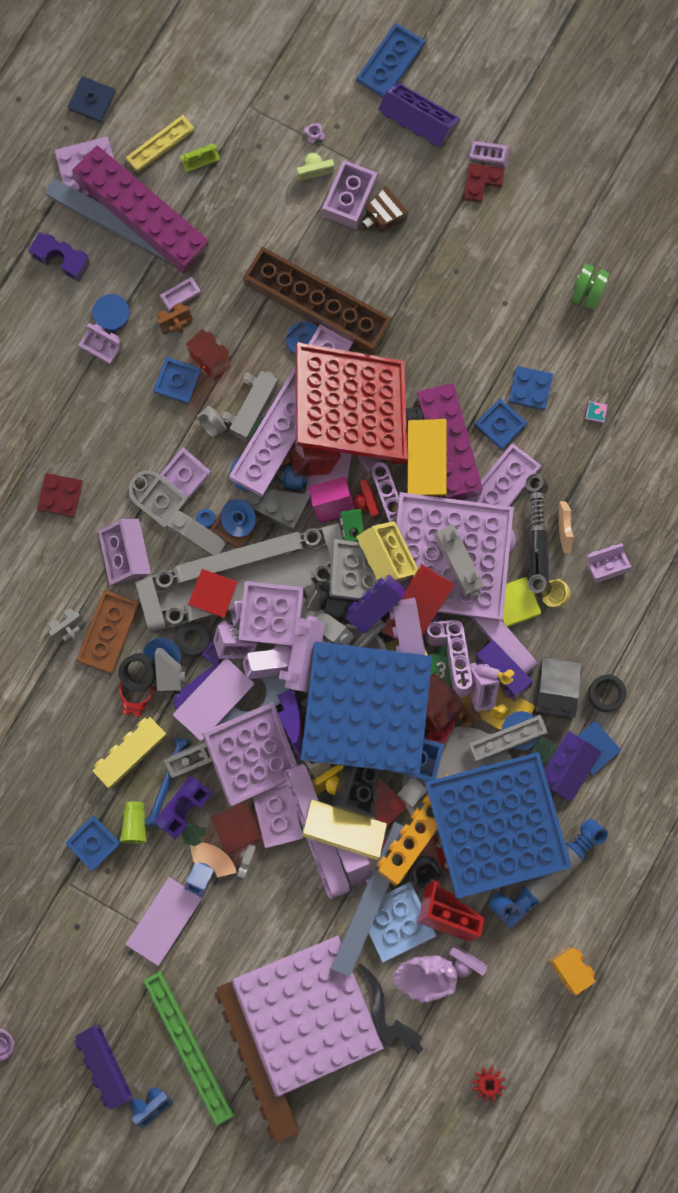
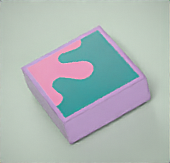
M589 401L585 420L604 424L608 405Z

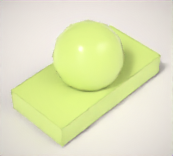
M310 153L305 158V166L297 168L298 180L303 181L334 173L333 159L322 161L320 155Z

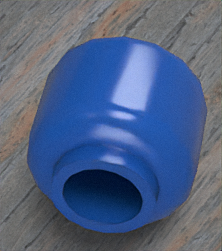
M287 465L285 469H281L280 484H283L285 489L300 491L303 485H307L308 474H305L303 467Z

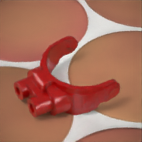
M120 682L119 692L122 698V714L130 716V713H133L134 717L141 718L142 711L145 710V706L153 698L156 689L152 687L151 694L145 701L133 704L124 698V685Z

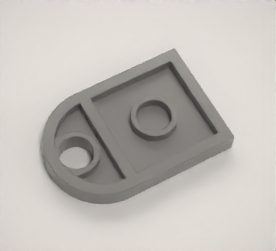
M145 470L137 473L129 484L131 500L164 528H167V524L176 509L180 511L189 500V497L154 471ZM143 478L146 483L145 487L138 489L136 482Z

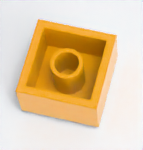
M567 947L548 961L570 994L577 995L596 982L593 978L596 975L590 966H586L582 962L584 957L578 949Z

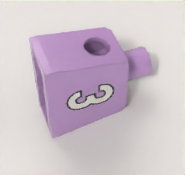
M222 621L217 626L214 636V645L219 659H245L247 653L255 652L257 642L238 640L240 627H234L228 621Z

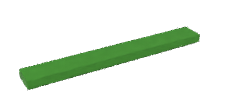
M160 971L143 980L215 1125L218 1126L234 1117L162 972Z

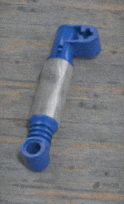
M588 819L580 828L581 835L578 834V838L575 837L573 839L574 842L565 843L572 868L529 879L522 887V891L512 901L505 894L497 893L490 899V909L512 930L535 906H539L545 901L547 896L582 863L586 855L584 852L588 853V848H593L591 845H601L607 839L608 831L594 819Z

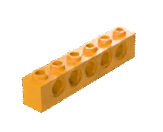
M428 794L422 800L424 803L422 808H417L411 815L413 820L410 825L405 824L399 832L402 835L398 841L394 840L389 846L388 850H390L388 856H382L377 863L379 868L376 872L395 886L399 884L437 830L435 819L428 817L426 814L427 808H431ZM419 823L423 825V834H419L415 831L416 824ZM408 839L413 843L411 850H407L404 847V840ZM394 855L401 858L400 866H395L392 863Z

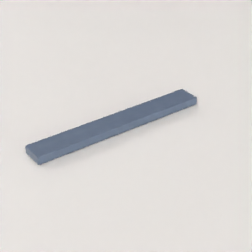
M53 179L45 192V196L171 264L101 203L59 180Z
M396 822L393 823L380 857L375 864L331 966L332 970L347 977L351 975L390 884L387 879L376 871L379 868L377 863L382 856L387 857L390 853L388 848L394 840L398 841L402 836L399 832L404 826ZM408 839L404 840V847L406 846ZM394 855L392 857V863L395 866H397L400 857Z

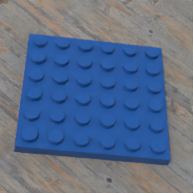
M315 641L301 760L420 774L432 656Z
M539 752L425 782L456 899L572 868Z

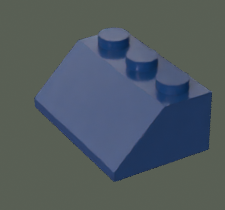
M424 739L420 774L397 773L427 781L436 779L444 744Z

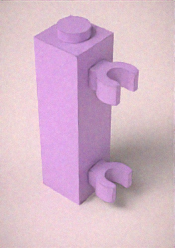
M307 616L306 619L298 618L297 625H289L288 632L295 633L288 672L280 671L279 679L286 680L285 688L309 692L314 642H322L326 624L318 622L317 617Z

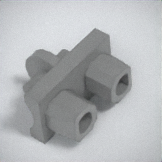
M70 608L64 612L63 616L66 620L59 624L57 620L48 623L49 633L57 644L63 640L66 642L71 637L74 641H77L78 638L75 634L80 632V628L86 624L78 612H74Z

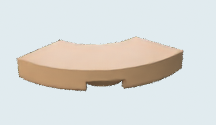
M559 502L558 522L561 546L564 553H571L574 538L571 529V509L566 502Z
M190 843L194 863L198 862L209 865L215 871L217 877L237 873L232 860L220 848L208 843Z

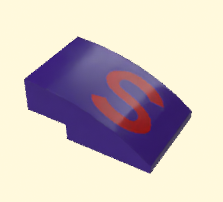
M289 689L277 695L283 709L282 712L278 713V716L298 758L303 762L301 760L305 722L292 689Z

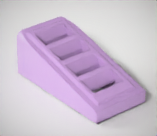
M473 141L469 159L506 168L510 150L506 145ZM478 148H481L480 155H477ZM485 150H488L487 156H484Z

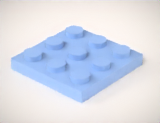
M411 882L384 895L369 930V935L382 962L436 937L433 928L417 923L421 903Z

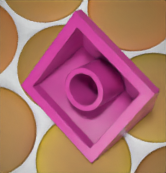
M346 476L309 486L312 505L319 523L339 518V512L355 510Z

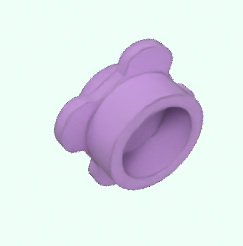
M319 123L311 124L304 129L309 143L325 138Z

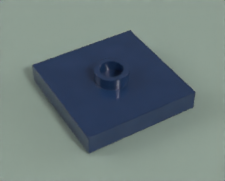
M82 76L67 108L72 112L102 123L116 90Z

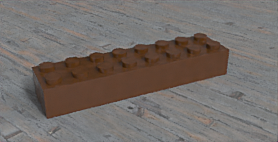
M263 246L243 276L245 286L317 326L321 324L353 342L352 345L370 355L375 353L391 326L392 318Z
M232 982L216 987L217 992H215L218 1004L222 1003L225 1009L222 1012L226 1023L230 1022L232 1030L229 1031L233 1042L237 1041L239 1045L237 1050L241 1062L245 1061L247 1068L244 1069L248 1081L252 1080L254 1087H252L253 1095L256 1101L260 1100L262 1106L259 1108L263 1120H268L269 1126H267V1131L270 1139H275L276 1143L299 1134L300 1129L286 1093L276 1096Z

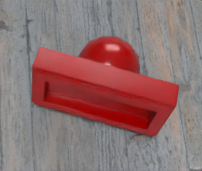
M364 479L360 481L363 493L357 494L354 497L355 509H361V512L369 509L372 518H381L371 483Z

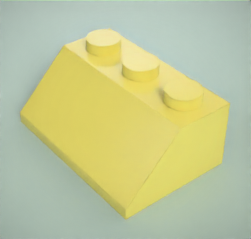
M395 521L372 526L356 536L361 549L365 553L368 564L376 576V580L381 577L384 579L389 574L400 583L414 576L418 568Z

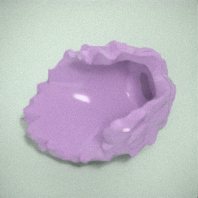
M440 956L414 957L412 960L401 963L397 971L393 973L395 987L402 990L403 993H407L410 999H417L421 1003L440 999L454 993L456 989L457 972L451 961Z

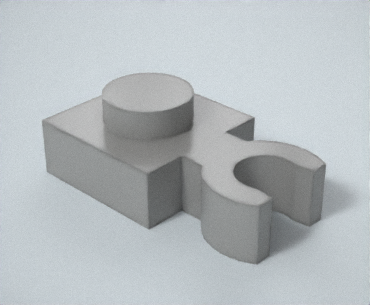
M248 844L247 848L243 847L240 858L243 860L237 874L238 877L245 879L256 846Z

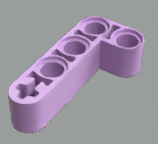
M456 620L432 622L426 630L425 640L431 646H446L453 692L458 697H465L470 692L472 676L463 625ZM450 631H456L458 634H452ZM431 632H436L438 635L434 636ZM453 648H458L461 651L456 652L453 650ZM459 665L462 666L464 669H458L455 666Z

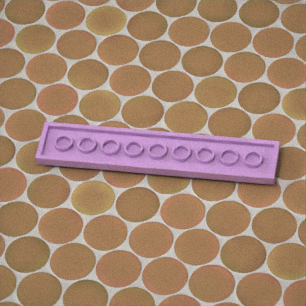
M320 324L309 344L349 351L353 342ZM295 367L229 475L230 480L263 497L296 441Z

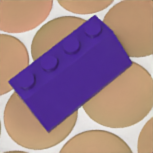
M397 83L386 91L378 108V111L382 112L383 116L394 119L400 126L413 130L415 135L428 139L435 146H441L448 140L461 119L401 83Z
M100 1024L94 1025L75 1035L77 1039L74 1041L78 1051H82L85 1056L83 1059L87 1070L91 1069L94 1077L91 1079L95 1088H99L102 1093L100 1099L104 1107L108 1106L109 1110L130 1101L133 1095Z

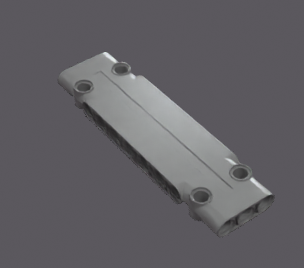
M338 523L319 529H309L301 534L295 532L181 564L175 566L173 570H163L156 575L135 580L149 632L173 626L179 627L183 623L199 622L217 617L216 615L188 606L201 569L238 582L227 613H230L234 601H243L245 581L303 587V592L311 590L317 585H324L326 578H319L318 573L320 571L331 573L332 541L334 539L343 540ZM310 535H315L318 540L310 543L307 538ZM163 577L170 578V582L166 585L161 584L160 580ZM173 613L180 614V619L177 621H172L170 617Z

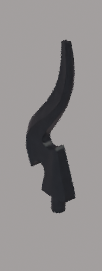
M359 964L358 966L368 979L372 990L373 1024L379 1039L393 1048V1039L400 1038L407 1050L412 1046L416 1053L419 1054L424 1050L418 1042L422 1038L421 1035L399 1019H396L391 1026L386 1024L384 993L381 985L369 969L363 964Z

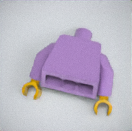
M470 664L472 686L469 695L475 710L493 711L496 718H502L508 708L504 704L495 707L500 683L498 678H500L503 684H509L514 680L510 678L514 675V672L507 670L501 673L500 670L491 668L487 664Z

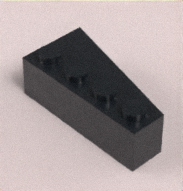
M343 766L331 806L375 819L376 812H374L375 802H377L376 782H378L379 778L377 769Z

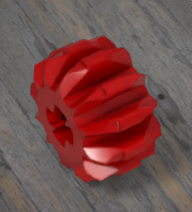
M483 1067L482 1076L479 1072L475 1073L479 1080L472 1079V1083L478 1084L472 1090L474 1092L479 1091L477 1094L478 1098L484 1095L485 1102H488L489 1095L494 1102L496 1101L494 1094L500 1097L503 1096L498 1090L506 1089V1086L500 1085L501 1082L505 1081V1078H498L501 1074L499 1070L493 1075V1067L489 1068V1073ZM492 1079L493 1088L490 1089L488 1087V1090L485 1089L486 1084L484 1082Z

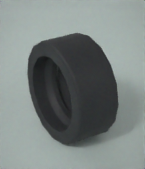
M135 653L125 658L120 664L118 670L119 679L129 690L143 691L156 681L155 661L149 655ZM134 661L142 662L148 670V679L143 683L134 682L128 674V667Z
M609 674L596 678L589 686L588 691L590 703L594 708L602 712H612L618 709L624 703L627 694L622 680ZM609 682L618 689V699L613 704H602L597 699L596 689L600 684Z

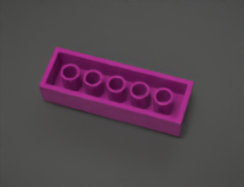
M454 383L417 391L416 400L418 407L420 406L422 409L423 420H447V495H442L443 498L462 500L481 495L483 487Z

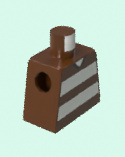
M385 186L366 206L365 213L368 217L362 221V225L366 230L376 226L381 232H384L405 221L408 211L388 187Z

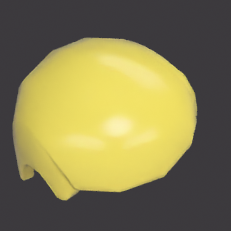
M562 580L549 581L552 586L551 592L548 596L542 597L543 602L551 608L563 607L571 597L569 586Z

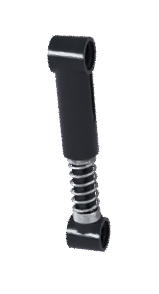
M533 473L525 481L526 488L529 490L530 500L532 501L530 503L532 506L530 508L532 511L530 513L532 516L530 518L532 528L529 532L530 579L528 587L536 596L546 597L552 589L549 582L548 531L545 530V515H543V512H545L543 510V507H545L543 502H545V494L549 486L540 474ZM540 482V485L534 488L535 483ZM543 582V587L537 590V585Z

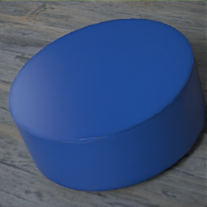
M209 509L200 510L196 516L197 522L207 529L211 528L216 520L215 514Z

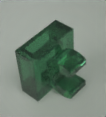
M186 822L188 825L182 831L184 843L192 846L201 844L199 837L206 835L205 827L200 828V826Z

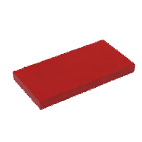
M423 564L415 572L405 588L404 596L401 599L415 598L422 636L455 585ZM389 614L385 620L386 625L381 631L394 638L392 627H396L395 619L391 620Z

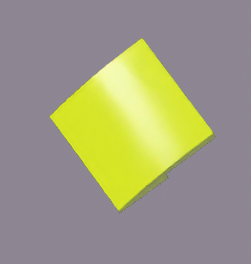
M526 577L506 584L502 621L507 627L541 615L534 593L528 587Z

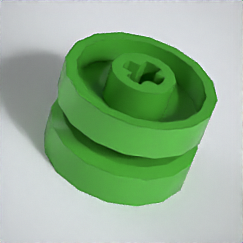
M585 263L582 273L578 275L574 285V293L570 302L579 305L582 303L584 296L587 295L585 307L595 311L610 272L600 269L596 278L593 279L592 276L595 268Z

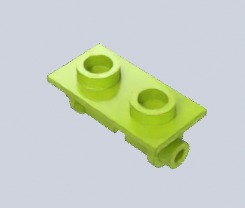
M214 143L180 156L186 173L221 160Z

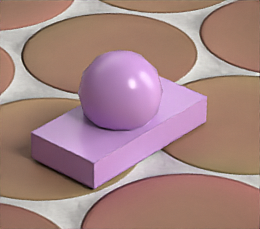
M454 944L449 954L458 959L454 963L457 976L462 978L468 977L473 970L482 976L487 971L485 963L458 945Z

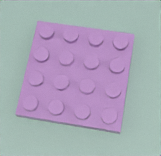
M273 702L202 732L230 806L286 782L284 771L297 766Z

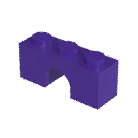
M39 232L28 250L32 258L45 265H48L53 257H63L64 262L61 266L63 274L80 282L90 265L88 255L81 250L75 251L69 244L63 241L61 243L56 241L48 233L43 234Z
M190 775L153 822L176 840L188 825L185 822L187 812L195 806L201 809L213 793Z

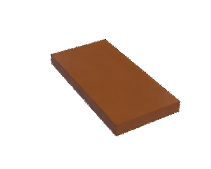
M103 590L76 661L113 675L140 602Z

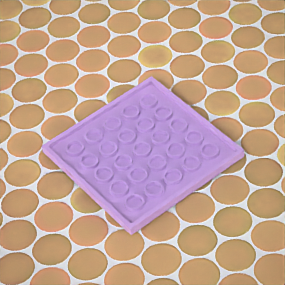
M400 492L396 525L417 568L423 564L455 584L437 613L503 620L514 507ZM451 524H454L484 584V587L480 590L481 593L473 598H470V596L463 597L434 538L436 531ZM412 577L399 584L406 588Z
M339 936L231 980L276 1096L383 1049L353 971L350 977H347L331 969L341 945Z

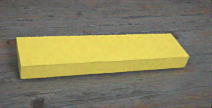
M182 115L128 155L126 161L138 174L194 132L195 129Z

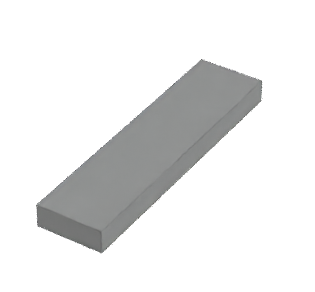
M541 715L469 743L468 746L474 761L478 762L543 736L548 732Z

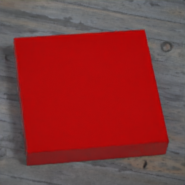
M201 569L188 606L225 619L238 582Z

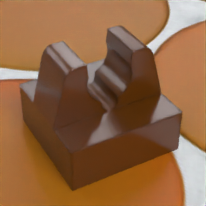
M471 703L457 705L454 709L456 712L455 720L461 719L463 721L461 724L462 728L469 727L481 718Z

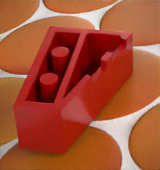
M436 880L428 884L425 888L417 923L468 942H473L480 938L485 918L467 904H462L454 897L453 893H448L439 886L440 883Z

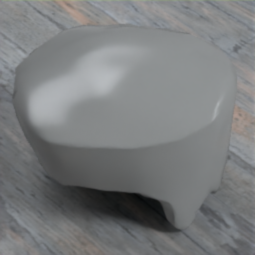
M207 406L197 415L199 422L212 438L226 430L222 417L211 406Z

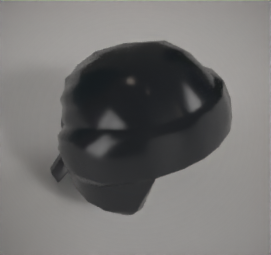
M430 856L417 857L408 870V877L415 887L426 888L428 884L434 880L437 881L442 875L439 862Z

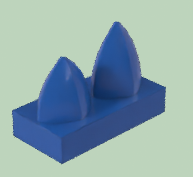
M149 1088L148 1098L150 1103L148 1105L140 1099H131V1109L134 1116L132 1119L142 1129L174 1103L168 1094L158 1088Z

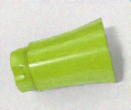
M135 801L125 802L120 843H147L144 803Z

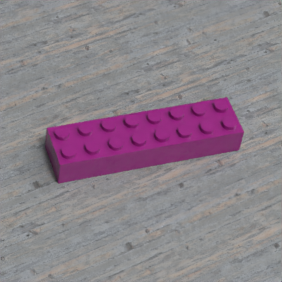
M98 145L72 169V177L77 184L105 206L182 274L208 250L209 240Z

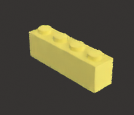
M151 717L141 720L137 725L138 729L133 733L130 731L123 738L124 742L120 746L115 745L108 752L110 755L105 760L101 758L94 765L95 769L93 772L110 790L167 737V734Z

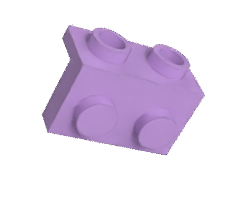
M89 323L87 325V332L78 344L79 348L112 365L122 349L120 338L113 333L107 334L97 324L93 326Z
M622 543L611 545L606 549L594 551L587 555V567L596 583L632 571V566L624 553V545Z

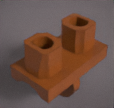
M180 302L174 305V312L170 314L164 310L157 313V322L163 335L177 329L180 334L184 333L182 327L193 321L187 305L184 306Z

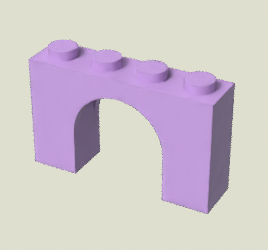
M234 601L230 609L234 627H240L243 601ZM275 644V648L269 651L247 653L243 660L247 679L279 676L280 671L288 672L293 646Z

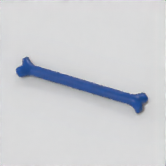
M173 738L175 742L173 755L183 751L189 745L188 739ZM168 769L151 814L145 819L146 827L151 825L155 828L159 827L153 821L159 815L172 780Z

